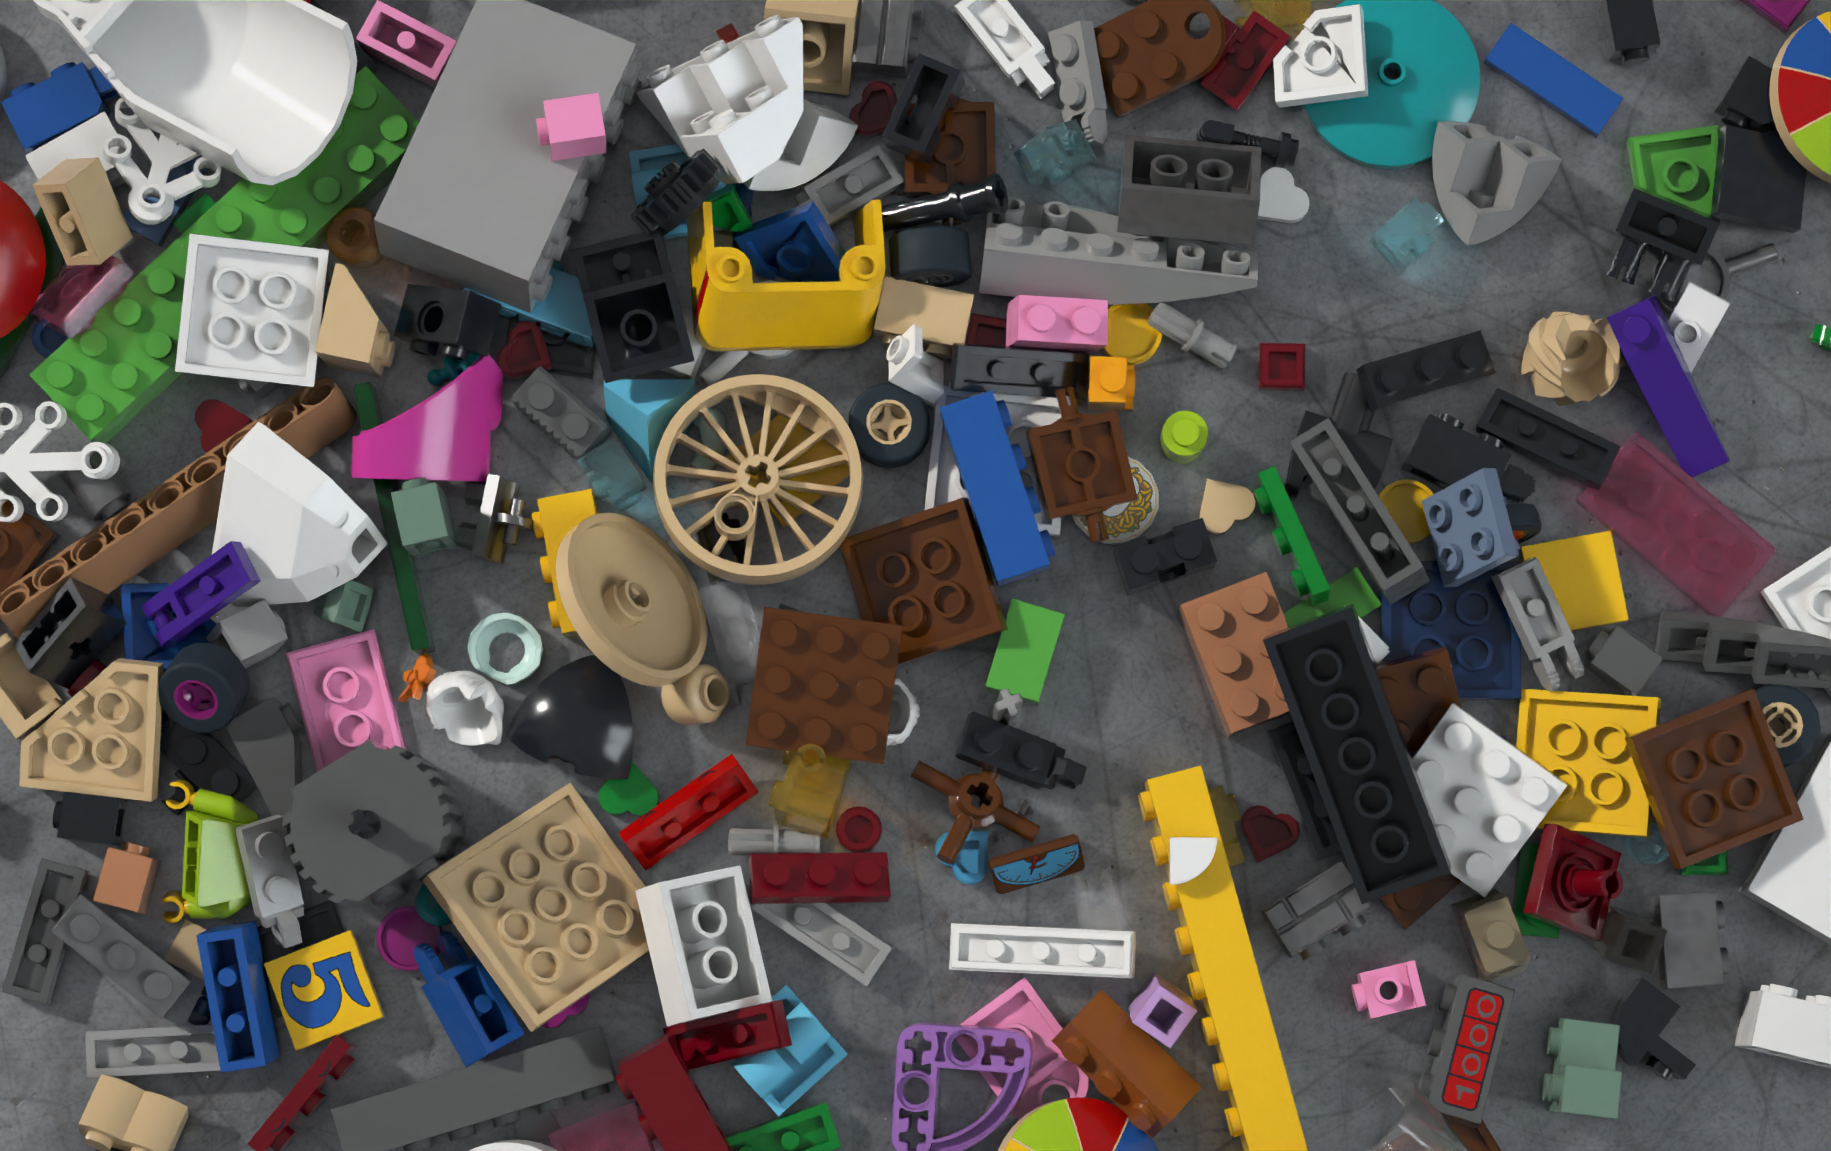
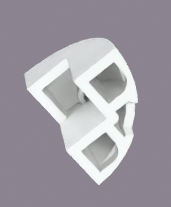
M803 99L804 111L780 159L745 181L744 184L750 190L780 191L799 186L814 179L841 156L852 140L858 125L826 105H818Z

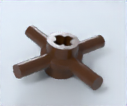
M920 760L911 774V777L948 797V807L955 822L937 854L938 859L944 863L954 864L971 829L985 828L995 822L1024 839L1033 842L1041 826L1003 806V795L996 784L1000 776L999 774L982 768L980 774H969L955 780ZM972 795H976L981 799L979 801V808L971 805Z

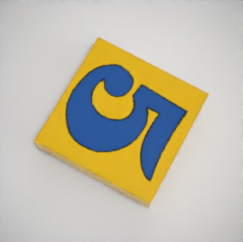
M353 930L264 963L296 1051L385 1017Z

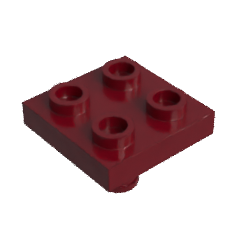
M1544 824L1523 913L1587 941H1601L1610 899L1617 898L1623 889L1622 876L1617 871L1621 853L1558 824Z

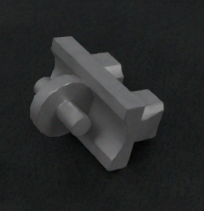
M488 474L487 481H468L464 497L466 504L481 509L477 524L462 522L458 526L455 540L456 545L472 551L471 554L477 557L503 564L507 544L516 545L519 529L533 530V520L522 517L525 501L517 499L520 484L494 474Z

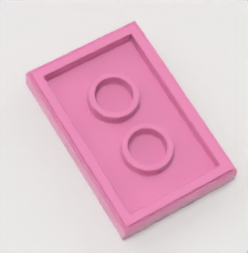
M375 629L286 653L316 773L370 739L387 746L388 749L395 745L406 749Z

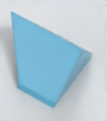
M623 379L609 383L604 381L606 420L652 484L654 461L660 440L674 415L689 399L696 395L695 379ZM693 421L685 429L683 434L686 435L688 433V431L694 424ZM677 443V444L675 445L672 454L674 453V451L676 450V448L678 447V445H679L680 443Z

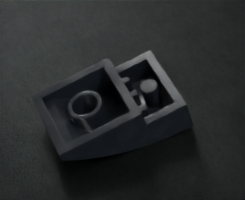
M657 230L652 233L649 232L647 235L641 232L571 250L605 383L695 361L664 239Z

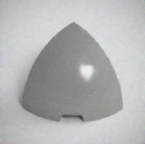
M1454 121L1438 122L1433 143L1432 168L1435 189L1441 209L1453 231L1467 246L1485 242L1512 227L1532 209L1547 190L1562 159L1544 147L1523 137L1515 136L1514 139L1506 140L1501 136H1494L1487 131L1488 128L1484 125Z

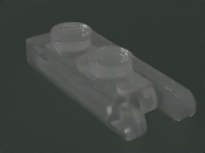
M727 580L699 588L721 670L729 686V698L733 708L741 705V696L737 687L754 683L760 635L745 584Z

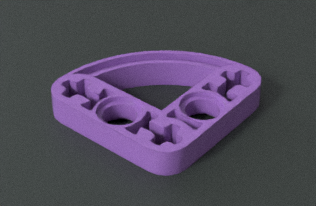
M929 1022L914 1023L905 1028L899 1035L896 1056L892 1143L896 1151H963L991 1134L1013 1111L1027 1085L1034 1053L1033 1043L1029 1036L1016 1029ZM917 1031L923 1032L924 1040L931 1041L932 1047L923 1051L921 1065L931 1064V1072L921 1068L905 1070V1062L911 1065L916 1062V1049L908 1046V1040L915 1038ZM966 1034L976 1040L978 1052L974 1059L965 1061L955 1055L953 1042L957 1036ZM985 1035L993 1036L991 1046L997 1047L1008 1044L1009 1038L1015 1039L1016 1047L1023 1048L1024 1055L1015 1058L1014 1064L1008 1063L1007 1055L992 1053L990 1055L992 1063H985L984 1058L988 1048ZM940 1068L1009 1073L1000 1095L982 1117L959 1131L936 1137ZM918 1077L926 1081L929 1086V1096L926 1101L914 1103L907 1099L904 1087L908 1079ZM903 1109L911 1112L928 1110V1118L924 1116L918 1118V1133L925 1134L926 1141L918 1143L916 1149L910 1148V1140L902 1138V1132H907L912 1126V1115L903 1117Z

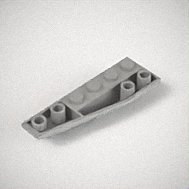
M1008 196V209L1006 213L996 215L991 211L987 214L979 293L1011 297L1031 295L1108 300L1110 305L1162 303L1210 297L1257 287L1258 253L1215 241L1194 239L1184 241L1172 237L1135 236L1129 233L1117 232L1118 216L1081 206L1066 205L1058 201L1039 202Z

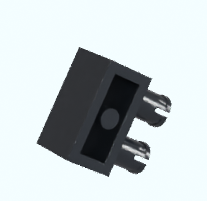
M1635 185L1616 228V231L1620 232L1619 235L1623 238L1606 274L1618 279L1622 267L1627 266L1622 282L1634 285L1635 277L1648 247H1657L1662 249L1665 257L1649 292L1660 297L1665 284L1669 283L1670 285L1664 299L1676 302L1690 266H1696V264L1702 266L1720 224V219Z

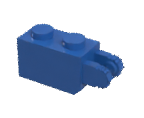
M70 62L54 69L51 72L50 78L36 85L34 82H29L16 87L10 92L11 97L1 101L24 150L29 154L104 111L109 116L111 111L107 102L120 95L96 66L88 69L83 62L77 65L74 62Z
M444 931L438 934L436 942L449 970H445L440 959L429 944L421 943L415 946L413 954L427 982L421 988L465 1067H468L524 1035V1032L497 984L478 957L475 955L469 959L452 931Z

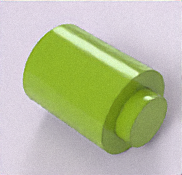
M1178 411L1172 414L1166 420L1160 436V447L1164 455L1169 460L1180 464L1196 460L1202 454L1208 439L1206 422L1200 415L1192 411Z

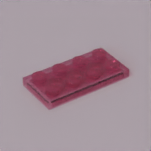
M1637 431L1621 447L1620 454L1600 491L1588 486L1575 501L1711 616L1720 617L1777 550Z

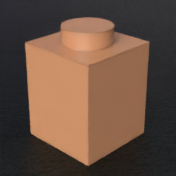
M125 841L121 850L108 847L93 901L146 914L161 860L148 857L151 848Z

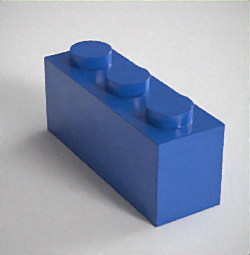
M255 920L212 927L196 935L221 1073L266 1066L280 1057L257 922Z

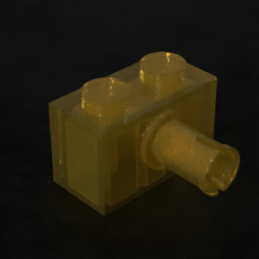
M816 744L803 745L797 752L785 751L783 764L789 767L784 781L776 779L769 799V806L775 808V824L828 839L853 760L825 756L823 749Z

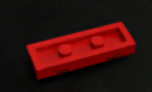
M731 754L618 833L646 871L759 791L733 754Z

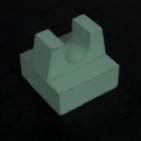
M350 580L329 591L324 607L316 605L313 614L324 621L348 630L363 632L375 589Z

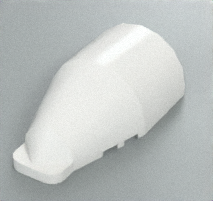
M34 0L39 12L46 18L62 25L133 112L149 128L253 183L277 184L297 176L322 153L339 128L353 94L357 56L353 34L348 23L303 0Z

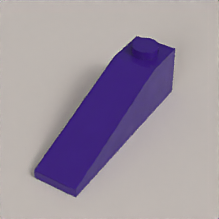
M1656 296L1647 297L1608 316L1607 319L1624 357L1687 480L1729 462V456Z

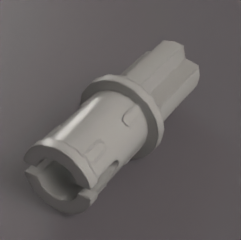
M1159 303L1149 317L1148 324L1180 343L1182 351L1187 352L1191 350L1215 364L1221 370L1227 366L1226 360L1230 362L1237 349V344L1231 343L1204 327L1202 319L1194 321L1165 303Z
M773 825V829L733 828L728 834V851L731 855L746 856L751 854L819 853L820 830L779 829L778 825Z

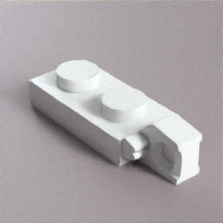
M962 0L955 5V11L1008 79L1011 78L1017 86L1026 81L1040 100L1055 89L1053 86L1055 82L1043 68L1050 63L1049 58L1045 54V47L1008 0Z

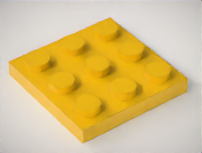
M1521 689L1516 748L1567 783V787L1536 829L1543 830L1544 824H1558L1579 833L1650 838L1652 809L1625 737L1660 724L1662 702L1660 698Z

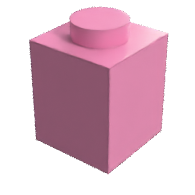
M599 93L543 101L544 117L536 118L539 144L540 146L549 145L551 161L606 153V134Z

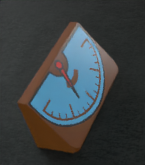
M1075 834L990 858L988 862L998 894L1008 893L1077 873L1085 867L1078 835L1075 836Z

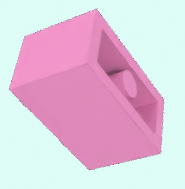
M379 0L376 1L356 37L359 46L368 55L434 89L457 43L456 40Z
M1018 295L1007 304L1006 346L1083 351L1088 354H1095L1107 346L1108 300Z

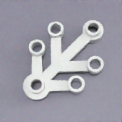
M120 98L115 104V120L119 125L127 128L152 166L148 179L131 158L132 146L127 137L120 134L109 136L104 142L103 155L109 164L117 168L131 189L128 196V207L131 214L141 223L156 225L166 220L172 214L174 201L202 187L210 188L217 185L221 178V166L205 157H200L194 164L193 172L167 183L170 170L200 155L160 134L158 141L151 129L136 114L127 116L121 113L123 109L130 107L123 98ZM114 146H120L125 149V152L114 154L110 149ZM203 168H210L215 173L211 176H205L199 171ZM155 197L159 201L149 204L144 201V198Z
M47 401L37 407L35 412L36 420L4 454H0V473H6L36 503L37 513L42 519L56 522L66 516L68 512L67 501L61 495L53 494L32 472L82 470L90 478L105 480L111 478L118 471L120 457L113 446L101 442L90 443L81 452L32 453L53 430L61 428L67 420V412L61 404ZM0 403V439L7 431L16 430L22 423V411L14 404ZM53 407L57 411V419L52 424H48L45 420V413L49 408ZM6 409H10L13 414V419L8 425H4L1 421V414ZM99 452L102 456V463L98 468L94 469L90 465V457L93 453ZM0 488V521L8 523L18 521L24 512L22 501L16 496L7 495ZM51 499H55L58 503V511L53 516H50L46 511V505ZM10 500L14 505V511L9 517H6L2 513V506L6 501Z

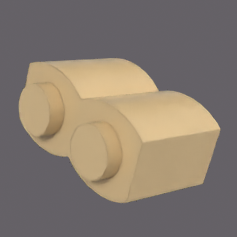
M101 1074L79 1121V1132L85 1136L84 1142L100 1151H110L111 1147L123 1151H173L188 1119V1107L166 1096L145 1091L124 1080Z

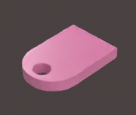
M1025 977L960 1024L1016 1029L1029 1036L1033 1043L1034 1051L1031 1072L1024 1092L1011 1112L1018 1120L1035 1108L1044 1105L1042 1101L1043 1092L1051 1085L1058 1084L1063 1086L1068 1091L1069 1098L1086 1097L1089 1077L1075 1064L1069 1062L1063 1056L1061 1050L1052 1042L1054 1037L1063 1028ZM966 1034L957 1036L956 1040L970 1060L974 1059L978 1052L976 1040ZM985 1035L988 1047L984 1058L985 1063H992L990 1059L992 1053L1007 1055L1008 1063L1014 1064L1015 1058L1024 1055L1023 1048L1016 1047L1015 1039L1009 1038L1008 1044L997 1047L991 1046L993 1036ZM979 1071L998 1097L1009 1073Z

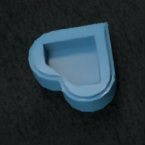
M970 831L953 865L938 859L945 866L952 867L954 876L962 884H977L985 877L988 868V832ZM949 832L942 834L936 841V857Z

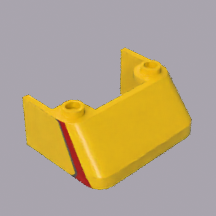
M871 200L854 214L856 246L843 255L839 266L840 281L753 283L750 260L742 251L732 247H714L711 202H703L686 218L693 329L696 339L706 349L712 351L850 349L860 346L872 335L886 268L881 200Z

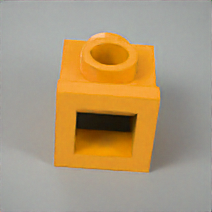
M1090 356L1087 410L1133 411V397L1135 396L1134 365H1127V357Z

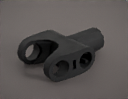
M1346 372L1343 375L1329 420L1375 490L1382 476L1393 439L1369 431L1375 411L1371 412L1358 374ZM1305 410L1296 437L1328 417ZM1292 448L1285 489L1288 495L1297 497L1302 481H1305L1308 472Z

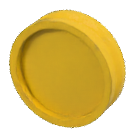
M1146 303L1119 304L1108 308L1107 346L1102 348L1108 357H1127V365H1137L1147 361L1156 353L1161 343L1162 333L1148 324L1153 308Z
M1403 479L1386 486L1378 496L1410 545L1420 542L1430 534L1422 500L1432 496L1433 492L1421 482Z

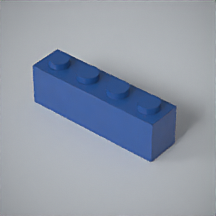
M991 390L940 407V416L996 585L1000 586L1049 570L1050 562L1048 558L1056 555L1048 530L1039 532L1034 514L1040 513L1041 508L1034 487H1024L1019 471L1027 469L1019 443L1010 445L1005 428L1012 426V421L1004 399L996 402Z

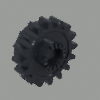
M704 148L696 151L680 166L675 161L667 164L661 170L663 175L658 172L659 178L653 177L644 187L648 195L631 214V219L646 235L655 230L662 236L666 235L688 218L716 189L720 181L714 176V173L719 169V164Z

